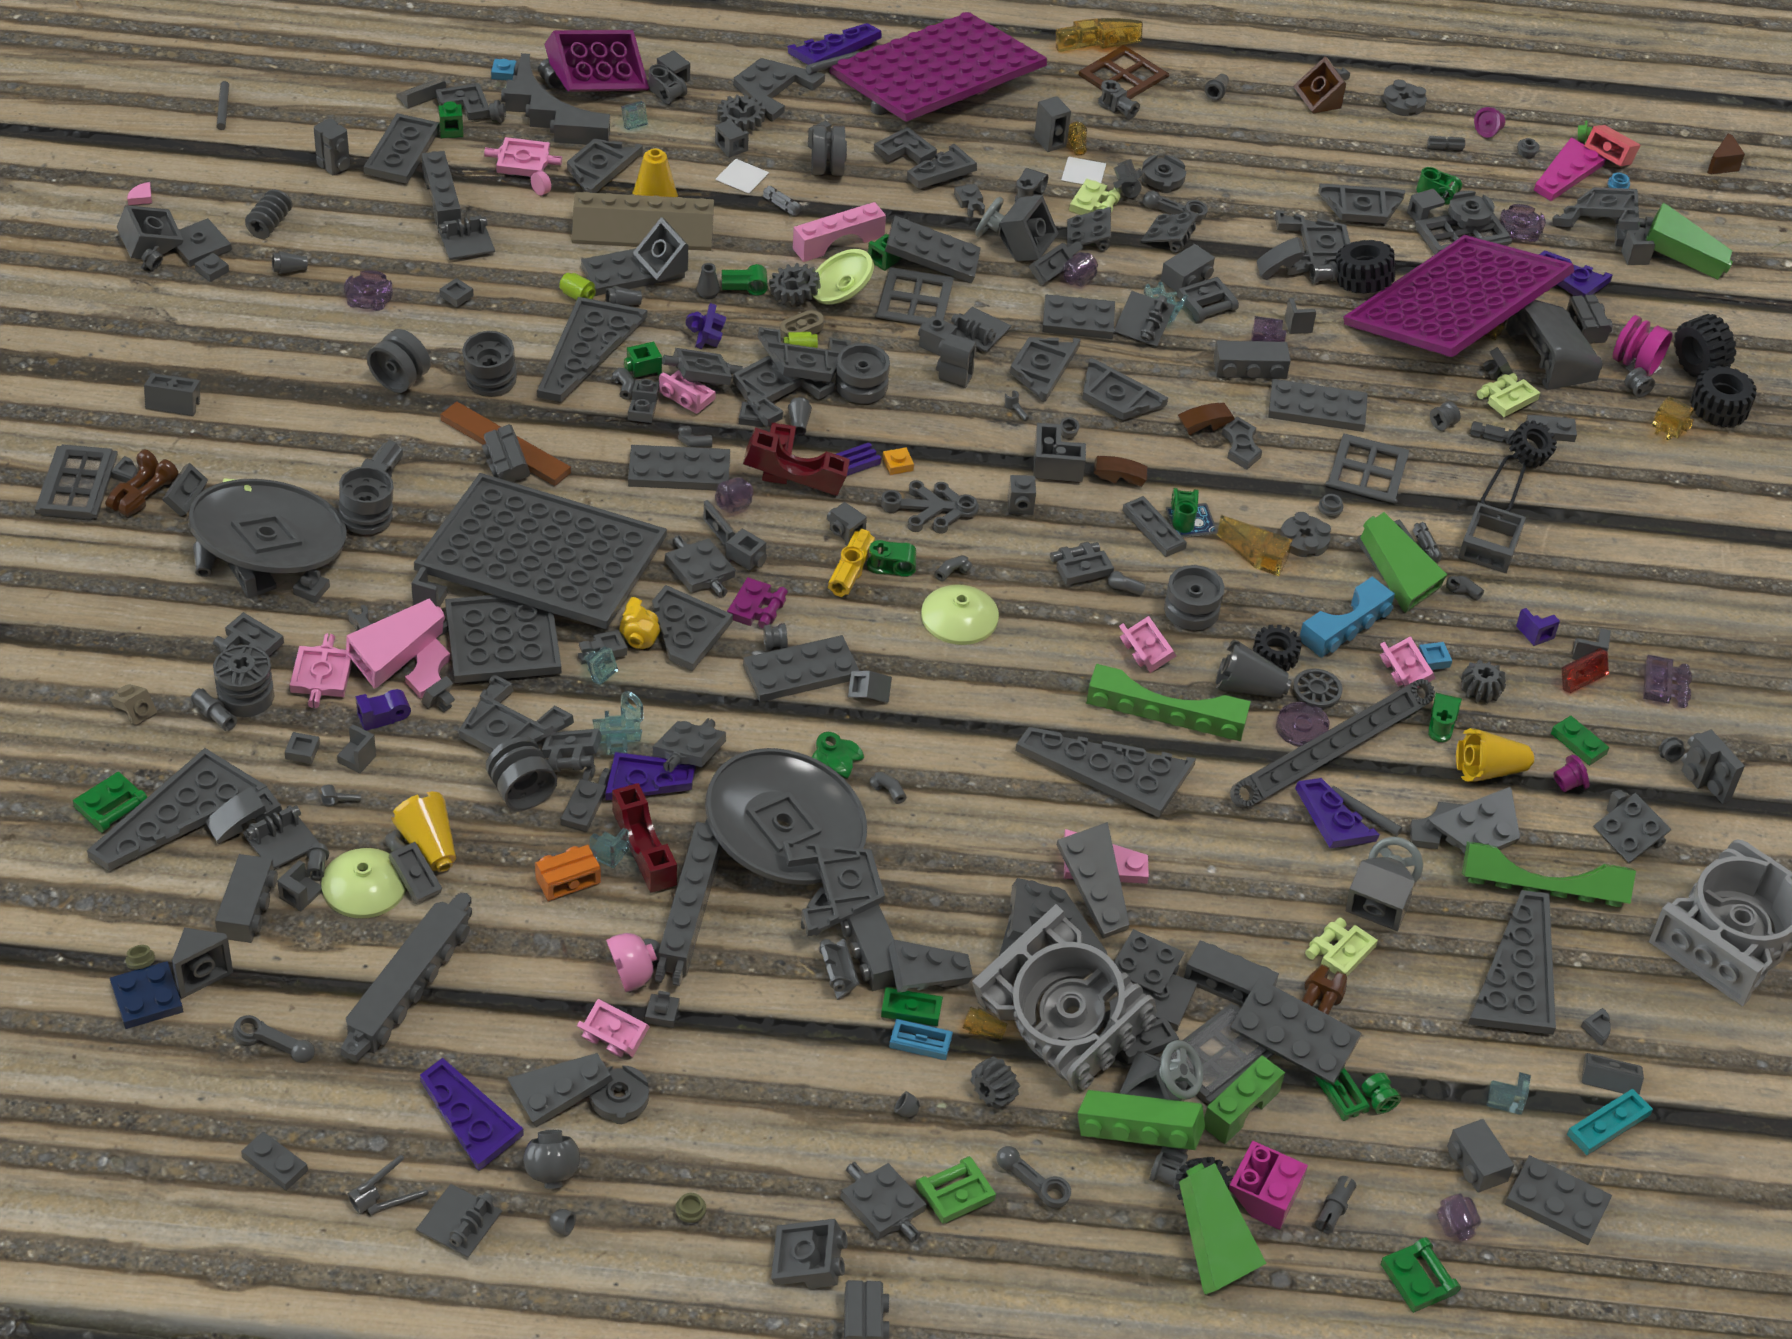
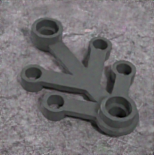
M919 480L911 481L909 484V494L914 497L921 496L925 500L902 499L901 494L895 490L885 491L881 499V506L888 513H894L899 508L924 510L908 519V529L912 532L921 531L923 523L940 512L950 511L943 517L935 518L933 522V530L936 533L943 534L947 532L950 523L961 516L972 517L978 513L979 509L975 497L968 494L959 496L945 482H937L934 485V493H932L924 486L923 482ZM946 497L950 501H943L940 498Z

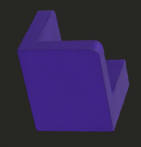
M1524 608L1520 611L1516 627L1533 646L1555 638L1560 620L1554 614L1541 619L1538 615L1533 616L1527 608Z

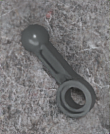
M1148 191L1143 197V203L1149 209L1157 208L1172 215L1184 212L1190 214L1193 213L1192 211L1197 212L1199 215L1195 222H1200L1204 219L1208 211L1206 204L1199 200H1190L1186 205H1182L1160 196L1156 191Z
M245 1015L238 1018L234 1023L233 1037L241 1045L251 1046L261 1040L291 1054L292 1058L300 1063L308 1062L314 1057L315 1048L310 1041L292 1038L267 1026L255 1016ZM250 1023L256 1027L257 1031L247 1034L241 1030L240 1026Z
M1012 1146L1002 1147L998 1151L996 1156L998 1165L1002 1169L1010 1170L1035 1191L1047 1206L1060 1208L1068 1203L1071 1196V1187L1065 1179L1057 1176L1045 1179L1021 1159L1018 1150ZM1056 1189L1062 1194V1198L1053 1199L1048 1195L1047 1191Z

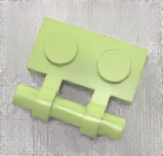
M1086 179L1071 201L1069 211L1083 215L1097 209L1111 207L1112 213L1113 205L1119 202L1122 190L1120 188L1115 189L1114 187L1113 190L1107 192V185Z
M1512 373L1500 376L1494 383L1489 382L1483 385L1482 389L1477 391V396L1479 399L1489 398L1488 404L1505 417L1537 401L1540 392L1524 379L1516 382L1518 378L1516 374Z
M1338 918L1335 922H1330L1324 928V933L1320 937H1315L1309 943L1310 947L1305 951V954L1312 960L1317 955H1324L1321 964L1330 967V971L1334 974L1339 971L1348 976L1376 947L1378 940L1356 925L1347 931L1344 929L1347 925L1346 921ZM1332 940H1338L1334 946L1330 944Z

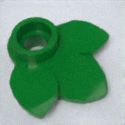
M829 731L823 732L818 736L816 740L817 750L812 755V758L829 766L845 779H848L851 774L853 761L864 759L863 751L855 742L841 739L839 735ZM826 741H829V742L833 743L834 745H833V746H829V745L826 743Z

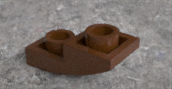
M1225 403L1201 405L1178 414L1180 422L1189 435L1208 425L1214 431L1235 420Z
M1097 456L1094 463V474L1103 480L1116 483L1122 477L1128 483L1142 487L1147 480V466L1126 458Z

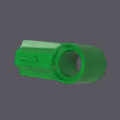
M751 265L747 270H722V290H747L750 294L759 296L765 294L768 289L767 269L762 265Z

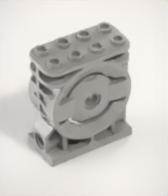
M1739 839L1734 840L1719 855L1718 859H1715L1705 868L1698 882L1692 887L1688 898H1677L1672 904L1668 902L1662 908L1649 943L1741 1006H1744L1749 1001L1752 992L1765 979L1768 971L1777 966L1784 959L1787 951L1792 948V872L1748 842Z
M1057 904L1047 911L972 981L978 1003L985 1010L989 1009L1000 1020H1015L1021 1036L1031 1050L1044 1059V1062L1049 1067H1053L1061 1079H1066L1074 1091L1088 1088L1093 1082L1094 1076L1101 1069L1103 1071L1108 1069L1115 1061V1056L1121 1050H1128L1136 1041V1036L1143 1030L1148 1031L1157 1020L1155 1017L1157 1013L1155 999L1151 995L1146 996L1143 993V988L1138 983L1133 984L1126 972L1121 973L1114 961L1103 951L1083 943L1081 931L1065 917L1064 911ZM1117 992L1118 996L1109 1001L1110 1018L1108 1024L1098 1036L1096 1033L1102 1028L1106 1016L1104 1002ZM1044 993L1040 1002L1041 1022L1033 1028L1037 1023L1036 1007L1041 995ZM1071 1006H1076L1079 1008V1010L1073 1014L1065 1012L1067 1008Z

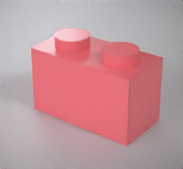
M1599 125L1593 127L1584 146L1596 151L1599 155L1619 166H1626L1632 164L1641 145L1606 125Z

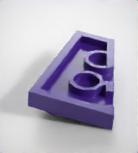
M1545 250L1539 254L1572 263L1568 258ZM1574 265V273L1556 285L1574 296L1584 297L1585 295H1593L1610 283L1613 275L1607 272L1604 275L1593 272V267L1587 265L1583 268Z
M615 752L606 789V800H612V790L639 783L645 796L692 790L696 766L680 764L672 772H667L663 767V764L667 761L665 758Z
M1322 778L1297 782L1295 790L1329 848L1377 842L1380 834L1374 828L1369 830L1361 822L1363 818L1357 812L1352 813L1343 805L1344 799Z

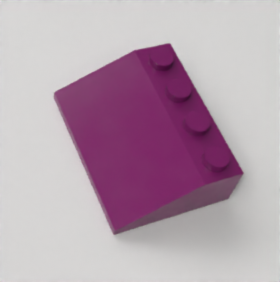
M554 30L544 43L549 63L568 92L649 90L633 30Z

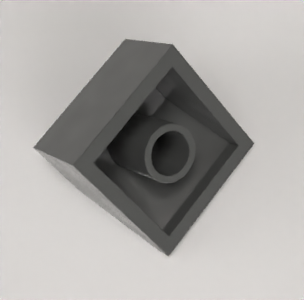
M125 205L117 224L119 234L131 258L141 259L147 249L153 250L157 245L160 247L159 253L164 254L184 241L169 209Z

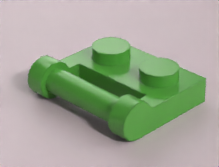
M970 1156L961 1159L960 1164L929 1178L923 1176L916 1180L919 1193L926 1198L942 1224L995 1201L996 1193ZM960 1176H968L942 1189H939L937 1191L935 1190L936 1187L943 1185L949 1181H952Z

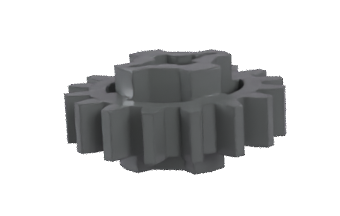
M736 94L735 98L727 96V101L721 100V104L717 106V120H720V123L732 120L743 131H747V129L754 131L755 126L761 127L762 122L765 121V106H762L761 101L756 102L755 97L748 99V95L743 97Z
M796 263L794 267L787 264L785 269L778 268L779 273H772V279H769L771 295H774L776 301L781 299L783 304L787 301H791V305H794L795 301L804 303V299L811 300V294L817 295L818 289L821 288L819 273L815 272L814 267L808 269V264L799 267V263Z

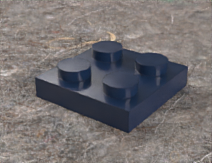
M168 961L110 977L112 990L125 1029L184 1012Z

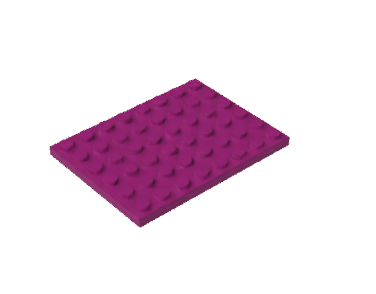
M963 12L957 17L945 19L943 22L927 26L923 30L911 32L902 38L893 39L891 42L883 45H877L865 52H859L849 59H840L838 64L831 66L829 70L830 74L907 122L1047 66V57L972 13Z
M1463 235L1392 283L1391 286L1386 287L1343 316L1344 325L1371 332L1374 335L1384 336L1391 340L1404 342L1411 346L1424 348L1428 351H1434L1447 357H1453L1574 273L1573 263Z

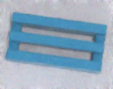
M896 1019L889 1048L946 1060L953 1031ZM899 1031H904V1032H908V1033H913V1034H916V1035H911V1034H907V1033H902V1032H899ZM927 1037L944 1040V1042L938 1041V1040L929 1039V1038H927Z

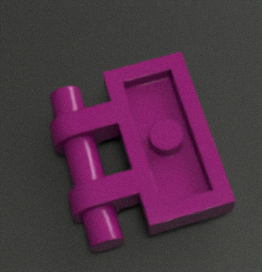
M747 577L727 612L733 614V621L751 626L754 620H758L759 627L763 629L764 625L772 624L776 619V612L786 602L788 591L784 587H779L777 592L771 593L770 584ZM764 604H765V605H768V607H765L764 609H762V606H763Z

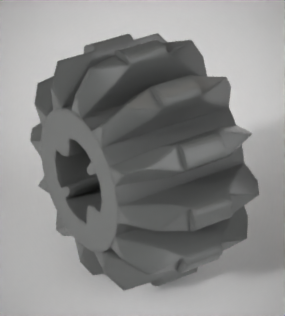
M1479 659L1476 664L1470 662L1461 676L1462 691L1467 692V698L1474 697L1477 702L1484 700L1488 704L1491 699L1497 701L1506 687L1505 672L1500 671L1499 665H1491L1490 661L1483 663Z
M994 1056L989 1059L987 1058L976 1065L971 1071L972 1078L970 1080L975 1086L974 1091L979 1094V1099H983L988 1107L992 1106L995 1109H999L1011 1103L1019 1095L1018 1088L1020 1084L1015 1079L1017 1075L1011 1071V1066L1005 1065L1003 1059H997Z

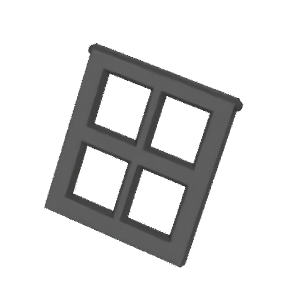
M890 267L879 309L875 313V317L922 325L930 318L914 316L917 303L937 306L935 317L944 320L954 277ZM896 279L916 281L914 293L895 291ZM922 283L943 285L940 298L920 295ZM891 299L911 302L908 314L888 311Z
M1343 433L1329 481L1325 485L1330 488L1388 503H1397L1396 496L1410 450ZM1350 445L1371 450L1367 464L1346 458ZM1377 452L1398 457L1394 471L1373 465ZM1343 467L1364 472L1360 486L1339 481ZM1370 474L1391 479L1387 493L1366 488Z

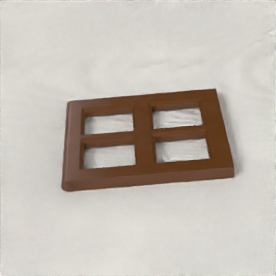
M1125 45L1081 69L1078 74L1102 90L1103 80L1093 73L1103 67H1107L1117 74L1108 80L1117 82L1124 78L1135 85L1127 90L1126 97L1129 99L1134 98L1169 77L1168 72ZM1126 55L1137 63L1127 69H1123L1113 61ZM1143 66L1153 72L1154 75L1142 81L1131 73Z

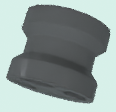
M1641 367L1633 369L1624 381L1625 385L1633 389V393L1639 398L1646 396L1655 386V380L1647 376L1646 371Z
M1450 401L1430 411L1431 423L1440 431L1447 429L1450 425H1455L1461 418L1458 407Z
M781 623L776 627H772L770 624L764 625L763 636L766 651H771L776 647L780 649L788 647L785 623Z

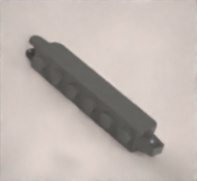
M707 818L705 823L696 822L659 948L655 982L662 983L665 973L670 972L673 973V985L680 986L683 975L688 974L722 853V846L711 831Z
M458 893L449 904L445 902L435 903L346 1017L348 1036L341 1047L342 1056L357 1062L367 1051L375 1054L381 1044L385 1045L391 1036V1031L397 1023L401 1024L407 1015V1010L413 1002L417 1003L426 985L435 980L442 964L451 959L460 941L463 942L467 938L470 931L468 920L472 915V908L470 907L472 901L468 893Z

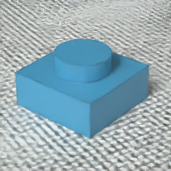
M494 59L491 79L513 80L516 61Z
M1444 642L1419 645L1418 649L1431 670L1451 667L1452 659Z

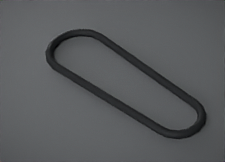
M1508 455L1503 459L1484 492L1481 503L1485 504V498L1508 459L1514 458L1513 455ZM1525 461L1523 462V467L1519 479L1517 481L1513 496L1511 498L1509 507L1505 511L1509 512L1513 507L1523 475L1526 470Z

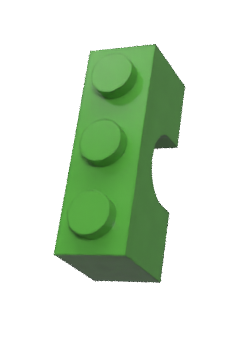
M1263 1055L1260 1056L1207 1106L1204 1117V1129L1226 1144L1244 1127L1245 1120L1255 1105L1262 1110L1280 1093L1285 1072Z

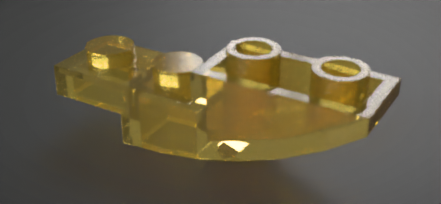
M1121 18L1073 21V26L1056 29V49L1058 52L1095 45L1105 49L1142 42L1143 23L1139 20Z

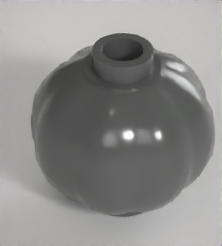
M562 1130L538 1132V1138L532 1139L525 1148L523 1156L524 1167L528 1175L532 1179L544 1183L545 1188H560L563 1186V1181L572 1177L578 1169L580 1163L579 1148L571 1137L562 1135Z

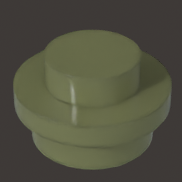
M137 945L127 951L125 962L130 969H142L151 966L155 961V954L150 950L149 946Z
M686 1193L676 1203V1214L684 1222H698L706 1214V1203L700 1195Z

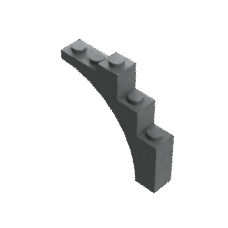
M521 53L520 62L515 64L513 80H507L506 88H502L501 102H505L506 111L525 112L526 117L530 118V127L550 128V133H554V143L587 145L593 139L609 142L610 114L579 109L550 95L539 85L532 73L530 54Z

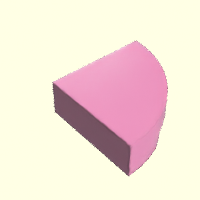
M150 182L137 185L128 193V205L152 203Z

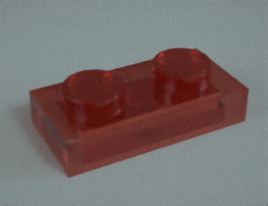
M1600 648L1561 667L1563 690L1572 693L1608 675V652Z

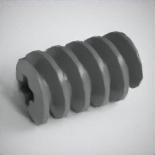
M272 189L267 191L245 218V225L248 231L256 238H268L270 233L279 225V222L292 209L293 204L290 197L280 190Z

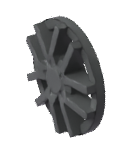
M1307 669L1300 672L1293 684V693L1297 696L1296 699L1311 706V709L1318 707L1325 710L1326 707L1337 704L1343 691L1340 680L1334 674L1322 669ZM1313 674H1318L1321 676L1319 678H1316Z

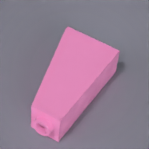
M429 598L347 635L346 653L375 689L443 633L444 613Z

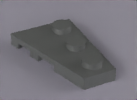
M895 939L889 945L897 992H906L908 988L917 987L918 990L927 989L930 985L946 987L968 984L973 978L968 954Z

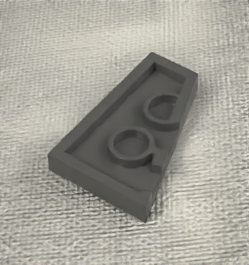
M952 144L949 146V151L945 153L940 151L935 154V159L932 161L925 160L908 170L907 179L918 189L927 188L929 185L946 182L949 179L965 176L968 173L977 171V162L957 145Z
M598 1053L507 1078L535 1127H538L613 1081Z

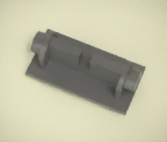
M843 938L836 944L831 942L830 939L822 940L819 952L823 955L830 977V987L834 989L836 998L839 1000L860 984L845 939Z

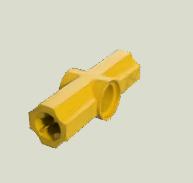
M864 529L855 531L847 547L841 551V559L828 582V589L834 595L840 597L849 595L856 579L862 575L863 565L870 554V544L875 541V537L870 534V531Z

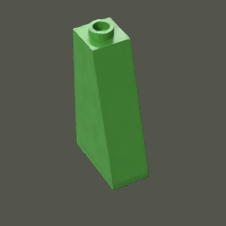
M1662 203L1653 218L1645 241H1654L1655 251L1717 280L1723 272L1727 273L1733 263L1730 260L1732 250L1670 206Z
M1385 512L1377 517H1370L1364 523V531L1360 538L1388 587L1395 593L1394 597L1405 613L1441 588L1447 574Z
M1200 1163L1186 1171L1188 1177L1179 1181L1202 1289L1205 1295L1267 1264L1215 1163L1206 1168Z

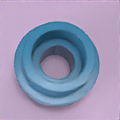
M1614 173L1608 180V187L1629 189V177L1624 173Z

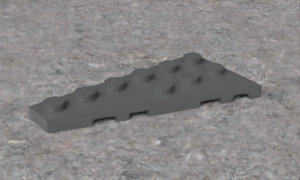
M1028 727L1017 742L1015 750L1158 818L1191 772L1196 758L1186 757V760L1172 758V754L1162 752L1161 755L1146 753L1144 748L1103 741L1102 744L1088 742V738L1078 736V739L1066 738L1059 732Z

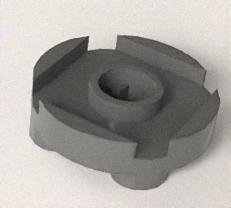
M1397 79L1392 85L1385 88L1382 101L1387 104L1386 108L1394 114L1409 116V113L1416 112L1415 115L1425 109L1427 101L1426 89Z
M1158 155L1148 157L1142 166V182L1159 189L1162 193H1170L1172 189L1180 187L1185 182V165L1180 159L1170 155H1165L1164 158H1157Z
M1460 191L1454 194L1452 200H1450L1448 212L1458 222V226L1464 229L1471 226L1489 225L1495 208L1493 201L1485 195L1482 197L1476 196L1475 191Z
M1297 512L1294 517L1288 518L1283 523L1280 539L1283 540V547L1296 556L1307 557L1308 554L1316 553L1315 556H1319L1329 547L1331 527L1328 523L1309 516L1306 512Z
M622 1065V1069H613V1066L606 1067L613 1081L590 1094V1104L596 1113L603 1118L613 1120L616 1124H626L630 1119L640 1115L648 1105L649 1088L647 1079L642 1072L631 1066ZM616 1090L620 1092L621 1090H625V1096H614L613 1091Z

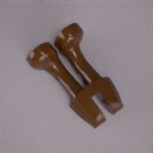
M143 449L137 454L136 458L140 468L138 473L128 482L119 483L109 494L105 505L114 511L119 510V513L126 517L146 507L145 498L160 487L174 482L179 475L176 466L171 461L163 459L158 463L153 453Z
M1321 964L1305 981L1306 993L1302 1001L1313 1007L1317 999L1321 1000L1318 1010L1329 1015L1333 1005L1340 1004L1347 987V975L1337 971L1332 980L1327 979L1330 967Z

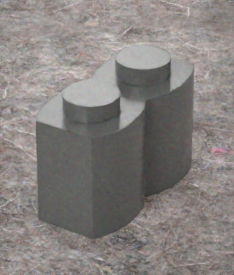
M949 333L945 340L942 339L940 341L938 353L941 355L937 362L936 371H939L940 380L966 388L973 376L976 342Z

